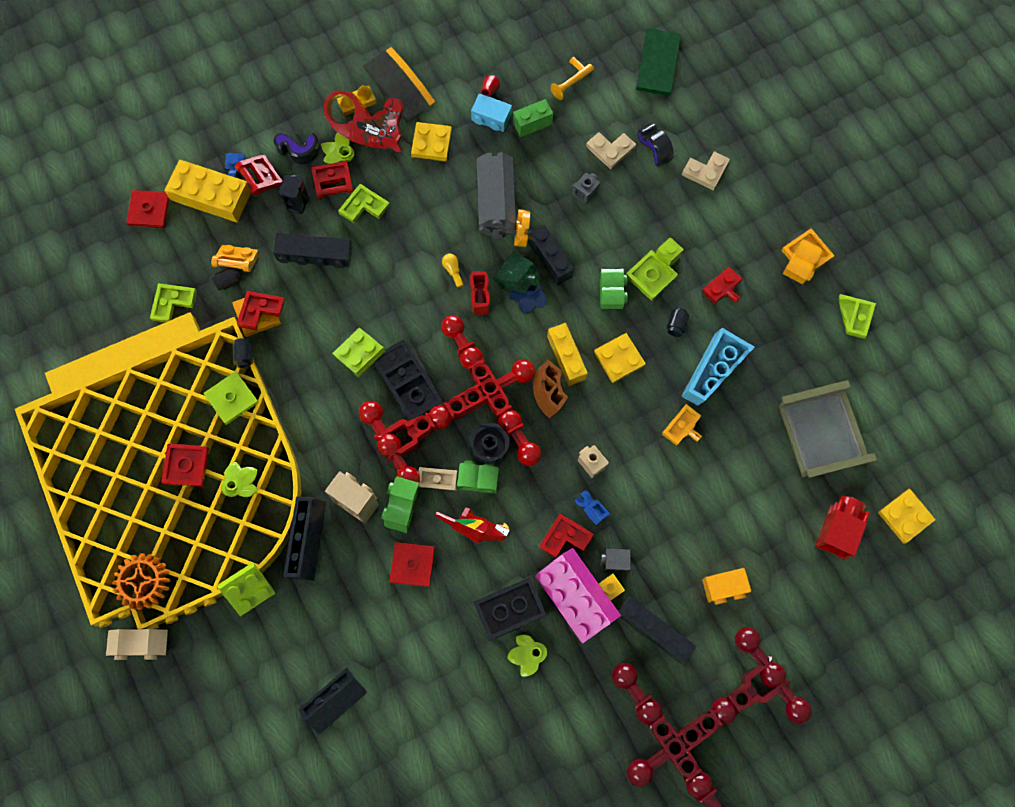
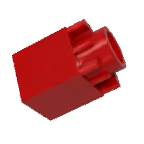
M841 496L839 503L835 502V505L830 506L815 547L831 552L844 560L855 556L870 512H864L866 505L855 498Z

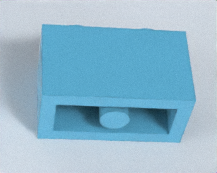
M480 93L471 110L472 121L502 132L505 131L512 115V105Z

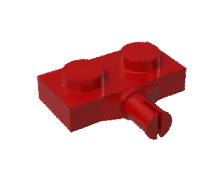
M728 267L704 287L702 293L714 304L727 296L734 303H737L741 297L733 290L741 283L742 278L732 268Z

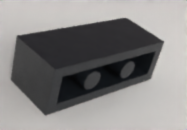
M543 225L530 232L528 244L558 286L572 278L574 267L546 226Z

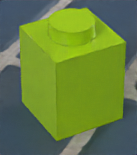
M670 237L657 249L656 254L671 267L680 259L684 249Z

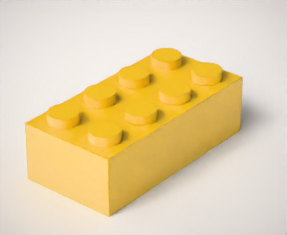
M180 159L164 190L171 201L234 222H238L251 194L247 181Z

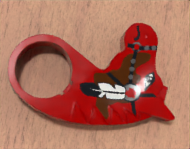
M335 91L327 96L323 105L324 116L332 128L340 135L368 147L391 148L398 153L402 152L399 144L403 136L399 127L404 111L402 101L397 98H389L384 104L383 111L377 112L372 117L359 98L351 92ZM340 95L348 96L355 105L354 120H351L348 124L337 122L331 113L332 102Z

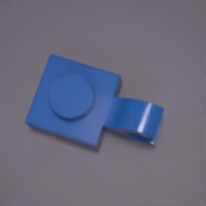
M226 153L225 171L229 176L239 179V173L241 172L236 170L235 164L246 159L244 153Z
M586 490L581 493L584 500L580 496L575 499L577 505L586 507L584 509L585 513L596 525L610 515L598 499L594 501Z

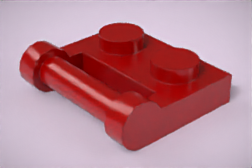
M265 155L242 160L235 164L236 170L241 172L255 196L263 191L282 185L283 181ZM247 168H251L259 180V184L255 182Z
M347 161L311 167L318 199H322L323 196L343 192L353 193ZM346 181V185L321 189L322 185Z

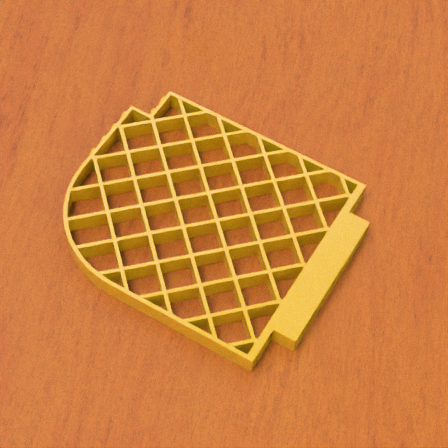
M191 312L46 372L45 375L52 393L15 408L90 624L93 626L106 627L112 624V620L118 617L119 619L126 618L131 615V612L138 630L159 629L158 625L165 622L166 624L173 623L178 620V616L195 613L198 607L202 605L205 607L217 602L216 599L224 596L218 589V584L227 579L234 561L245 565L253 563L237 557L248 528L279 539L272 551L260 564L254 563L261 573L280 555L290 538L296 497H301V478L296 458L254 358L253 364L250 367L255 378L245 375L247 368L241 369L237 366L235 370L245 383L258 387L261 390V395L258 399L259 403L256 404L253 413L246 411L240 415L249 419V422L239 444L217 437L223 423L217 412L207 433L186 425L197 401L211 405L206 396L200 394L210 372L213 371L227 377L235 372L214 364L224 342L234 344V340L245 338L241 328L237 326L235 317L200 331L198 323ZM236 332L238 338L235 337V336H232V335H230V334ZM212 342L204 360L185 354ZM181 360L201 367L190 390L170 384ZM168 361L159 379L140 373ZM136 379L156 385L145 410L125 403ZM122 380L114 399L95 392ZM166 390L187 397L176 421L155 414ZM91 398L111 404L99 429L79 423ZM76 400L68 418L49 412V410ZM266 405L273 420L262 417ZM122 409L141 415L130 441L110 434ZM46 417L65 423L52 449L39 445L36 438ZM152 420L173 427L162 452L141 445ZM258 423L275 428L279 433L271 455L248 448ZM76 428L96 435L83 461L64 454ZM183 431L204 438L201 446H207L209 452L214 442L236 450L230 464L237 462L240 466L244 454L267 461L256 487L258 491L252 496L242 520L219 512L226 497L221 490L225 476L207 469L205 472L206 476L222 481L210 508L188 500L194 486H182L178 496L157 489L163 474L167 444H177ZM107 439L127 446L115 473L95 466ZM284 447L290 463L279 459ZM137 451L158 458L147 484L126 477ZM42 452L49 454L46 462L44 461ZM61 459L80 465L68 493L55 489L51 480ZM276 465L292 470V501L265 491ZM92 470L112 477L99 505L79 498ZM123 482L144 489L131 517L110 509ZM154 493L176 501L163 529L142 521ZM56 494L65 497L61 506ZM262 496L291 506L290 515L282 535L251 523ZM77 502L97 509L84 538L70 533L67 521ZM185 505L207 512V516L195 541L173 533ZM108 513L129 521L116 550L95 542ZM216 517L240 525L228 553L205 545ZM139 525L161 533L151 554L154 556V559L156 557L162 558L171 537L193 545L181 574L168 570L169 575L177 577L178 581L166 607L152 603L151 607L164 612L163 615L146 622L142 610H138L137 607L130 609L129 605L120 607L103 616L99 615L108 592L114 593L112 591L114 588L111 585L115 579L114 573L119 570L118 566L122 564L124 558L131 560V555L126 553ZM72 538L82 541L77 551ZM92 546L114 553L100 583L86 578L83 570V565ZM202 549L226 557L213 586L190 578ZM147 565L146 570H148L149 577H153L155 572ZM143 579L142 581H139L138 584L140 585V583L148 580ZM188 582L212 591V593L176 609ZM89 584L98 587L94 597L92 596Z

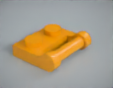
M222 245L216 256L212 257L211 265L218 268L219 266L238 268L250 272L259 257L258 250L248 247L241 248L232 245Z

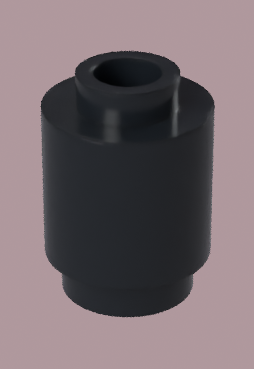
M227 267L215 273L212 280L220 291L239 283L241 276L236 268Z
M676 308L671 311L666 327L669 335L681 337L685 332L689 320V314L685 309Z
M245 338L234 340L232 345L233 364L241 369L250 367L253 364L250 340Z

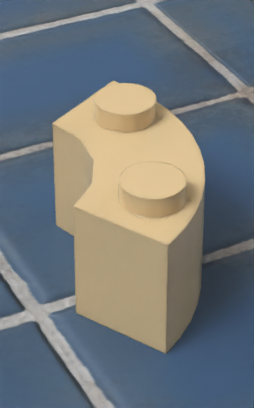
M108 630L106 656H114V660H127V656H144V660H157L158 655H166L168 630Z

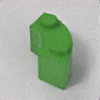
M396 476L394 483H390L387 494H390L388 507L384 508L382 514L384 527L404 533L408 532L414 512L413 506L418 495V482Z

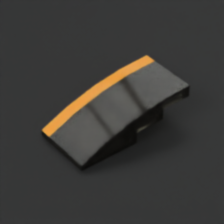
M392 47L363 65V68L383 96H386L387 99L397 98L402 101L404 105L402 117L406 123L435 103V100Z

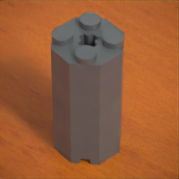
M503 152L497 153V156H492V153H486L477 158L479 233L492 236L493 239H501L503 235L516 232L513 157Z

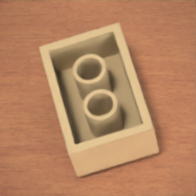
M339 471L325 490L326 494L335 504L364 524L367 523L379 506L376 500L377 497L372 492L373 490L365 484L360 486L356 478L348 472L344 475Z

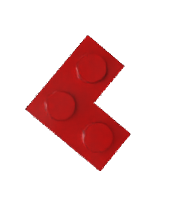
M247 291L237 326L257 331L262 314L280 317L285 303L284 297Z
M559 514L539 548L554 558L557 557L565 542L583 552L594 534L564 515Z

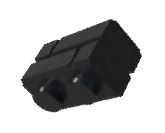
M287 174L279 190L280 197L287 211L303 214L306 207L305 204H307L309 199L303 179L298 175L291 176Z

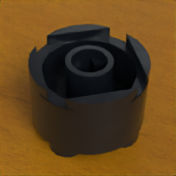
M485 423L474 430L470 438L471 453L474 459L482 465H498L505 460L509 452V436L500 425ZM489 442H492L493 444L491 448L487 447Z

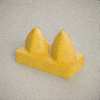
M361 85L358 90L352 92L359 98L365 108L377 103L369 85ZM344 95L337 98L344 116L355 112V105L348 96Z

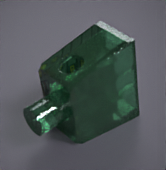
M514 251L493 278L500 289L525 293L531 285L538 286L541 281V277L538 275L539 272L534 264Z

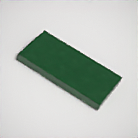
M647 28L636 90L670 96L681 33Z

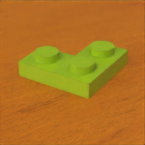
M359 184L338 212L354 223L364 210L380 219L390 204L362 184Z
M158 283L150 319L152 321L168 322L172 319L174 306L193 308L197 290L195 288Z

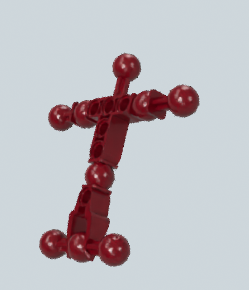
M751 627L739 629L735 636V644L740 651L750 653L758 665L741 676V684L729 696L716 699L712 703L711 709L706 710L707 714L699 715L677 732L669 722L664 720L666 717L662 715L660 703L652 699L651 694L646 696L637 684L638 673L636 668L629 663L616 665L612 672L614 684L620 689H627L636 703L632 707L636 709L638 720L651 729L652 735L662 748L647 760L635 759L628 765L627 777L633 785L637 787L648 785L652 781L653 771L670 760L677 772L684 776L682 779L686 781L688 793L696 798L698 803L704 802L706 807H722L713 795L717 790L712 787L710 776L698 767L697 762L689 751L712 735L718 727L732 723L736 719L737 713L742 712L741 709H746L754 703H766L778 693L786 703L785 713L791 722L804 724L811 718L812 708L810 703L804 698L794 695L789 688L791 681L786 680L784 668L779 663L772 662L773 656L767 657L760 647V635L755 629ZM759 673L762 683L771 688L761 696L756 693V688L751 686L750 681ZM739 693H741L745 699L742 705H739L736 701V697ZM707 717L712 721L709 729H705L703 726V720ZM661 723L666 726V733L662 736L657 733V726ZM690 729L695 732V739L691 742L686 738V733ZM672 742H676L679 746L678 752L672 754L669 750ZM686 760L691 763V769L688 772L682 770V763Z

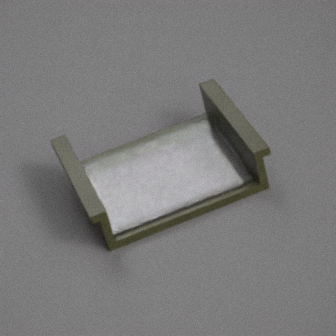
M848 380L781 397L782 402L778 407L802 478L807 476L811 478L877 460L874 453L868 454L846 394V391L850 388Z

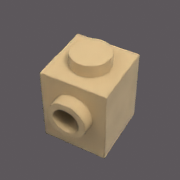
M595 445L591 448L587 446L579 452L578 462L591 478L603 471L609 464Z

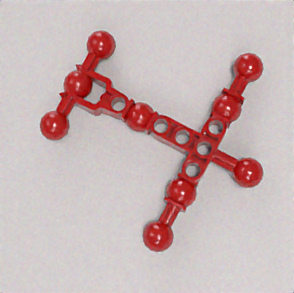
M450 315L441 323L442 333L456 342L459 347L457 355L459 356L460 363L463 367L469 369V373L472 374L476 385L453 397L448 403L445 402L444 405L434 406L429 413H425V416H419L409 421L401 419L387 429L381 420L383 409L375 401L364 402L359 408L358 415L363 423L372 426L376 433L373 439L378 440V452L382 456L388 457L387 462L393 463L397 470L396 476L419 483V472L416 468L407 466L402 456L416 450L419 446L418 442L429 436L432 431L435 432L436 429L446 428L450 425L451 421H455V418H462L485 404H488L491 411L496 415L497 424L506 431L509 437L512 436L517 444V458L520 463L525 466H533L540 461L541 450L537 444L528 442L522 432L524 424L522 423L521 416L512 410L511 405H508L509 401L502 389L516 381L526 383L532 380L535 375L534 365L529 360H518L513 364L511 372L496 380L489 367L485 364L481 350L475 347L474 341L469 343L464 336L465 325L463 320L459 316ZM481 370L484 371L486 374L482 377H479L476 375V372ZM488 386H492L495 388V391L489 393L485 389ZM476 395L479 399L476 402H471L469 397ZM502 402L505 404V407L498 409L495 407V404ZM458 404L462 406V409L454 411L452 407ZM421 423L428 424L425 430H420L418 426ZM406 429L408 436L413 440L401 447V441L395 433Z

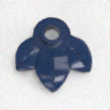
M534 280L525 293L511 291L509 299L519 301V307L523 314L531 312L535 306L545 307L546 295L541 291L542 286L538 280ZM535 287V290L530 291L529 288Z

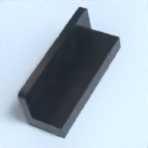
M346 668L298 710L304 721L320 734L363 697L367 691L356 680L353 673Z

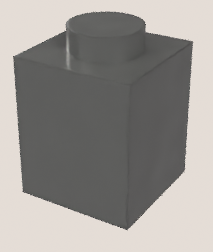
M606 549L604 554H601V566H604V571H630V550Z

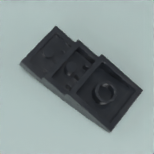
M404 339L387 348L374 362L375 367L408 420H413L431 410L434 406L443 403Z

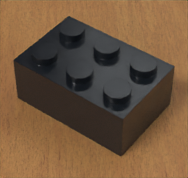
M530 577L474 601L489 641L547 616Z

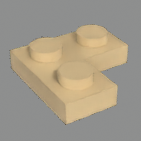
M598 132L586 143V147L609 169H612L636 148V143L623 133L611 144Z
M713 152L707 165L690 158L682 172V176L714 191L730 159L717 152Z

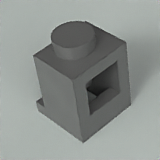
M586 172L573 185L572 195L587 204L599 190V178L593 173L589 175Z

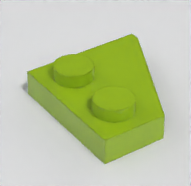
M840 294L838 301L846 334L865 339L876 303Z

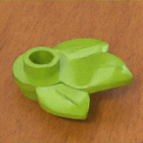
M338 132L335 135V142L321 144L322 150L326 154L323 161L327 164L342 161L349 162L354 158V150L350 146L349 139Z
M237 462L230 464L224 472L225 480L221 485L224 495L228 497L237 495L250 497L258 491L256 486L252 484L257 476V469L253 467L241 469ZM234 484L235 487L231 489L228 488V485Z
M529 635L516 636L518 646L509 652L507 659L513 664L521 665V676L526 677L534 674L538 670L539 663L546 659L547 648L544 644L535 642ZM535 649H538L540 651V655L538 657L534 655Z

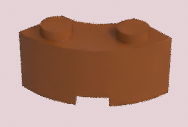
M549 360L537 369L533 381L536 402L548 418L556 414L568 398L560 385V377L563 371Z

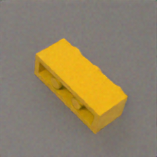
M563 323L548 329L547 338L568 386L586 380L587 370L567 324Z

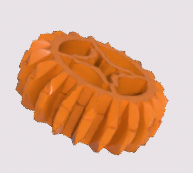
M143 553L139 557L132 555L131 561L125 559V566H118V569L121 570L120 573H114V576L118 577V579L112 581L113 585H117L112 591L119 593L116 599L123 600L122 605H129L130 609L137 607L138 610H143L144 606L149 609L152 603L159 604L158 597H165L162 591L169 590V587L165 586V583L170 582V579L165 578L169 574L168 570H164L166 564L160 563L161 559L157 557L154 559V556L151 554L146 557ZM147 565L154 570L156 578L149 577L148 570H146ZM135 570V574L129 578L130 574ZM143 579L148 580V581H144V582L140 583V585L137 584V583H134V582L142 581ZM128 585L134 587L136 598L129 593ZM154 586L153 590L147 595L148 589Z

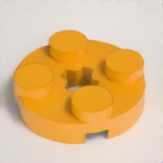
M518 210L514 246L526 247L530 223L529 211Z

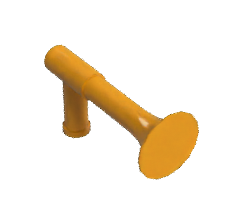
M572 57L569 63L578 69L579 72L561 85L551 84V92L555 98L562 100L564 91L594 71V67L591 64L584 67L575 57Z

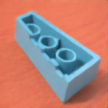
M721 328L714 334L682 397L697 406L703 403L735 367L741 363L747 354L753 350L754 346Z

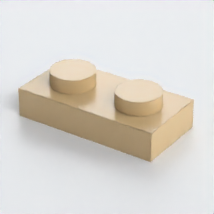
M419 467V487L457 491L459 471Z

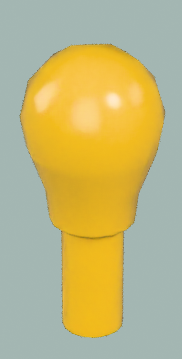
M446 254L442 258V265L449 272L450 276L453 277L457 288H460L464 284L459 275L458 259L453 254Z

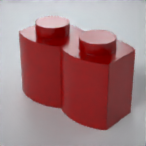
M485 271L472 272L470 276L472 311L474 315H488L490 311L488 275Z

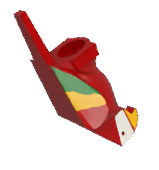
M467 507L464 509L459 520L439 512L435 514L436 517L452 526L453 530L476 543L482 541H504L509 532V527L506 523L502 525L493 524L483 517L475 516Z

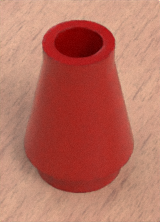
M494 75L485 77L480 93L490 97L499 89V79Z

